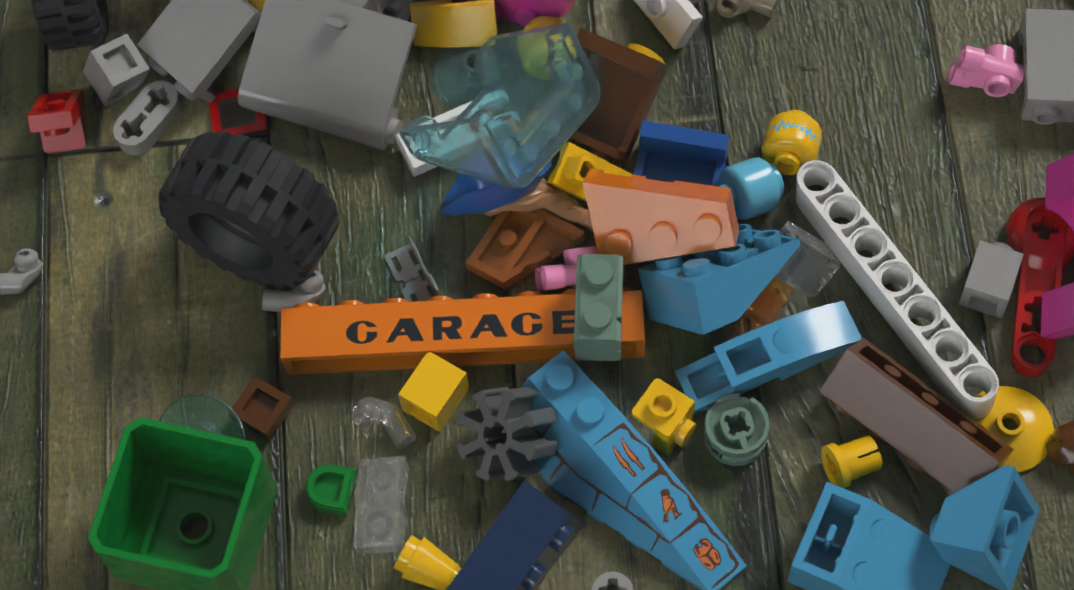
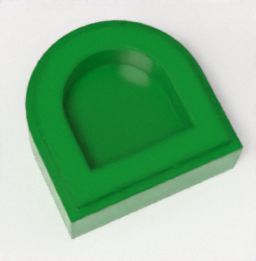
M331 464L322 465L314 469L309 474L305 483V492L310 504L320 512L347 517L357 471L354 468Z

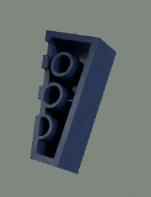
M523 481L446 590H536L545 579L548 571L585 526V523L542 492Z

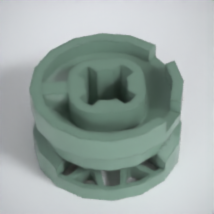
M740 393L727 394L717 399L711 409H708L705 418V446L711 456L719 462L730 466L747 465L757 460L765 450L770 428L768 413L753 397L751 399L742 397ZM712 449H716L718 451V455L714 453Z

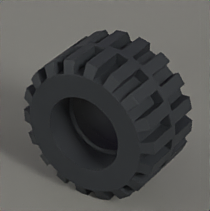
M31 0L41 36L52 52L105 43L108 34L106 0Z

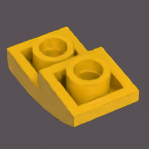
M435 0L410 3L411 22L417 24L414 46L478 47L498 45L494 0L452 3V0Z

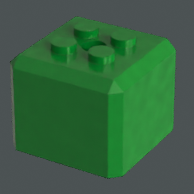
M140 417L127 424L124 428L88 539L95 552L120 582L155 590H248L278 487L255 442ZM202 518L208 522L207 530L200 538L189 539L184 536V527L190 520Z

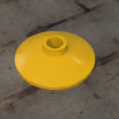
M999 386L992 411L986 417L974 420L1014 449L1003 466H1013L1018 474L1024 473L1038 466L1048 455L1046 446L1052 442L1053 421L1045 405L1031 393L1016 387ZM982 391L975 397H983L986 393ZM1010 418L1017 422L1018 428L1008 430L1003 426L1002 420Z

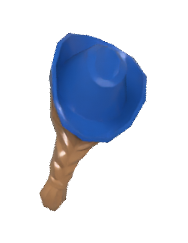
M504 145L496 149H483L473 154L459 169L456 175L457 179L440 208V215L484 214L490 217L503 211L528 212L545 208L593 232L588 209L578 204L576 199L568 197L565 191L555 188V186L543 179L552 166L550 157L533 146Z

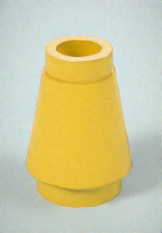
M412 535L406 542L393 567L403 573L401 578L436 590H446L461 570V567L427 538L423 537L420 540Z

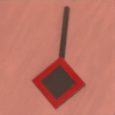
M239 89L214 93L216 98L212 103H209L212 131L214 133L228 131L231 135L236 136L238 134L251 135L268 131L265 114L240 107L238 104Z

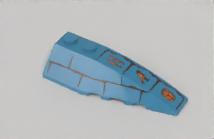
M564 350L525 381L522 387H530L538 392V395L533 398L529 411L551 407L557 418L555 423L535 428L536 435L548 441L556 440L558 442L555 454L534 459L536 466L538 465L541 468L538 474L556 493L565 499L569 498L587 510V514L600 523L604 522L625 536V540L639 549L643 548L662 561L663 566L699 590H722L747 569V565L665 462Z

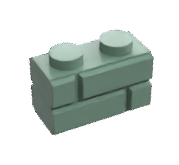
M609 254L577 255L574 322L575 359L584 361L621 360L623 256Z

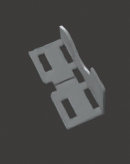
M410 236L408 237V245L383 255L397 282L404 281L406 287L402 288L401 292L406 300L412 302L410 296L415 294L418 301H427L431 298L426 288L431 286L435 296H440V291L432 275L428 273ZM411 250H413L419 262L417 265L414 264L409 254ZM393 258H397L402 268L401 271H397L392 261ZM422 269L427 277L425 281L422 280L418 272Z

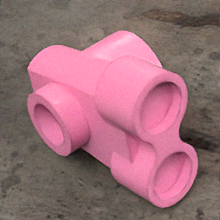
M995 44L985 49L964 45L957 61H954L950 67L948 84L963 88H969L970 86L983 88L989 96L1003 97L1008 93H1015L1023 81L1025 69L1024 65L1016 63V52L1010 46Z
M591 246L563 250L565 265H545L535 268L537 291L559 290L567 286H572V289H576L577 255L598 254L597 247Z

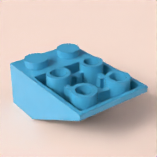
M738 224L739 234L735 247L657 259L654 263L639 268L647 319L702 335L739 320L800 247V239L780 235L778 230L760 231L751 229L749 224Z
M826 482L792 562L787 582L805 590H941L951 564L941 558L929 541L930 536L873 500Z

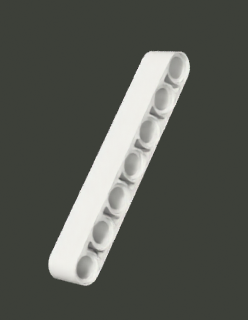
M812 160L805 163L797 173L796 203L801 212L946 399L973 419L986 417L992 411L999 389V379L995 371L835 169L828 163L820 160ZM812 185L822 186L824 190L812 191L809 190L807 187ZM837 217H844L850 220L851 222L847 224H838L835 223L832 219ZM870 250L876 253L877 256L866 258L858 254V252ZM896 283L904 289L892 292L887 290L884 285ZM923 317L931 324L918 326L911 322L910 319ZM948 351L954 353L958 360L945 361L937 354ZM976 386L981 388L986 395L983 397H973L965 391V388Z

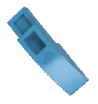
M840 301L780 319L713 347L715 353L675 371L685 395L695 401L694 414L698 415L711 409L717 399L727 394L740 393L741 395L777 377L782 381L846 351L847 348L860 341L862 337L844 301Z

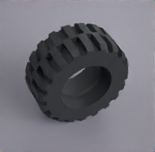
M210 131L191 139L158 194L161 216L165 218V223L169 229L175 231L178 234V238L185 245H190L195 249V253L204 259L211 260L216 264L215 266L222 270L231 271L241 279L246 281L250 279L256 281L258 285L266 287L274 285L276 288L285 289L289 286L293 288L306 282L311 277L339 227V216L335 200L329 197V191L323 183H318L314 179L315 175L306 168L302 169L288 155H282L273 150L272 146L264 142L257 143L252 141L250 137L242 134L233 136L228 131H218L216 133Z

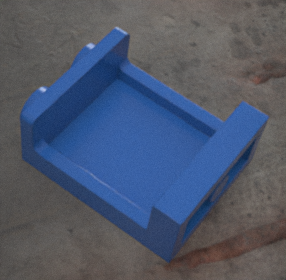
M643 121L634 175L672 183L675 180L719 186V176L725 168L728 155L729 135Z

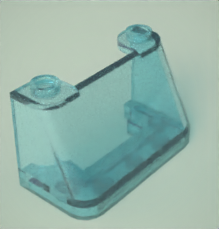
M569 22L491 36L476 54L475 71L484 89L455 121L437 123L430 116H420L412 119L399 134L413 157L422 162L503 189L525 188L532 183L597 107L601 95L600 84Z

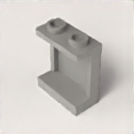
M171 0L137 45L149 55L146 63L164 77L170 74L177 80L173 87L183 96L193 102L199 97L212 103L216 96L208 90L209 86L253 31L256 32L261 12L247 0Z
M1026 8L1018 30L1019 45H1023L1025 69L1024 103L1021 108V119L1034 121L1042 125L1055 122H1074V10Z

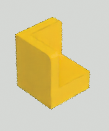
M431 352L426 353L398 394L402 411L441 432L469 391L467 373Z

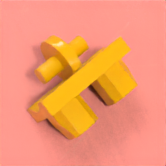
M563 142L558 163L550 174L547 183L586 202L582 182L590 169L604 170V173L629 177L632 174L570 142Z

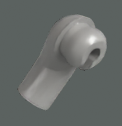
M29 248L19 250L14 258L15 265L8 273H0V295L24 292L41 274L42 262L38 259V253L35 250Z
M314 270L306 282L295 286L290 291L265 289L262 299L263 311L281 312V308H293L298 303H316L323 297L326 289L323 275L319 271Z

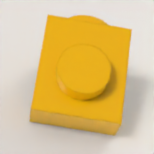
M658 378L653 380L632 409V417L653 430V447L669 456L676 444L683 447L688 442L697 425L693 422L695 401Z

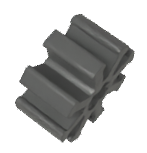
M500 387L481 390L472 397L474 401H477L479 408L464 410L458 413L457 426H466L478 432V439L457 445L461 459L484 455L480 470H477L475 473L477 477L486 481L504 477L506 481L532 476L541 470L540 466H536L534 459L555 454L558 442L556 440L548 441L535 434V428L557 421L554 410L551 407L529 411L533 398L538 395L536 390L530 387L515 389Z

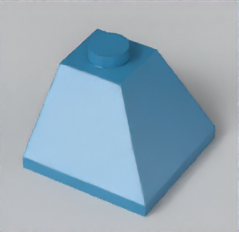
M1004 465L945 498L940 514H936L932 519L929 541L945 562L999 590H1012L1040 508L1015 467Z

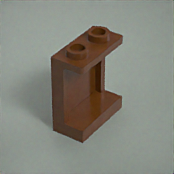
M581 28L574 42L581 49L551 118L543 117L540 125L551 129L552 132L549 138L561 144L563 142L575 144L578 141L590 147L588 152L612 163L614 157L627 162L641 131L642 122L646 120L669 66L659 60Z

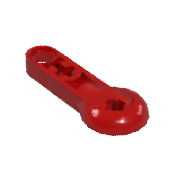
M1034 197L1020 203L1010 214L1006 225L1009 246L1014 251L1024 254L1017 277L1010 361L1014 370L1026 377L1043 375L1053 361L1056 348V339L1041 337V321L1038 325V332H1029L1033 315L1029 311L1032 305L1040 307L1041 313L1042 293L1061 287L1062 272L1074 257V232L1059 214L1045 208V197ZM1043 225L1049 228L1048 233L1051 234L1048 240L1038 237L1040 232H1037L1039 226ZM1025 345L1038 346L1043 351L1045 360L1040 364H1029L1022 359L1020 349Z

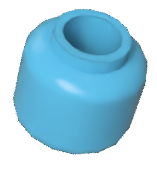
M760 157L750 158L727 166L719 176L718 187L731 188L738 220H748L773 211L778 206L780 197L784 192V182L780 171L775 165L769 164Z

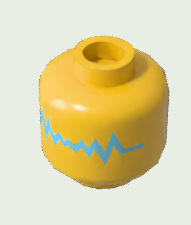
M789 110L781 112L772 117L767 125L761 146L762 157L769 164L775 165L781 174L797 175L801 166L812 160H817L822 142V129L817 121L803 111Z

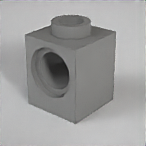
M125 34L90 51L83 73L104 106H107L141 89L150 68L128 34Z
M980 240L958 305L1002 319L1024 254L1014 251L1009 245L1001 242L988 243Z

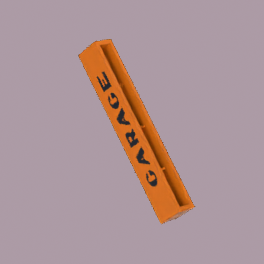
M623 287L621 359L645 358L642 290L632 291L628 287ZM569 289L555 295H543L536 291H526L519 293L515 297H498L494 294L483 293L473 296L472 299L454 300L448 296H433L427 301L409 302L403 298H390L384 300L383 303L364 304L357 300L342 301L334 306H319L310 302L298 303L293 308H281L280 359L287 375L416 369L428 352L439 356L456 367L549 362L563 350L573 361H584L575 359L574 352L576 289Z

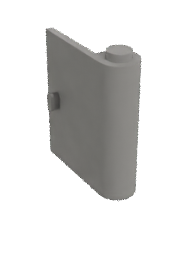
M265 0L240 83L238 104L246 109L373 148L386 150L389 144H396L395 136L402 129V120L397 119V110L393 108L417 24L338 0Z

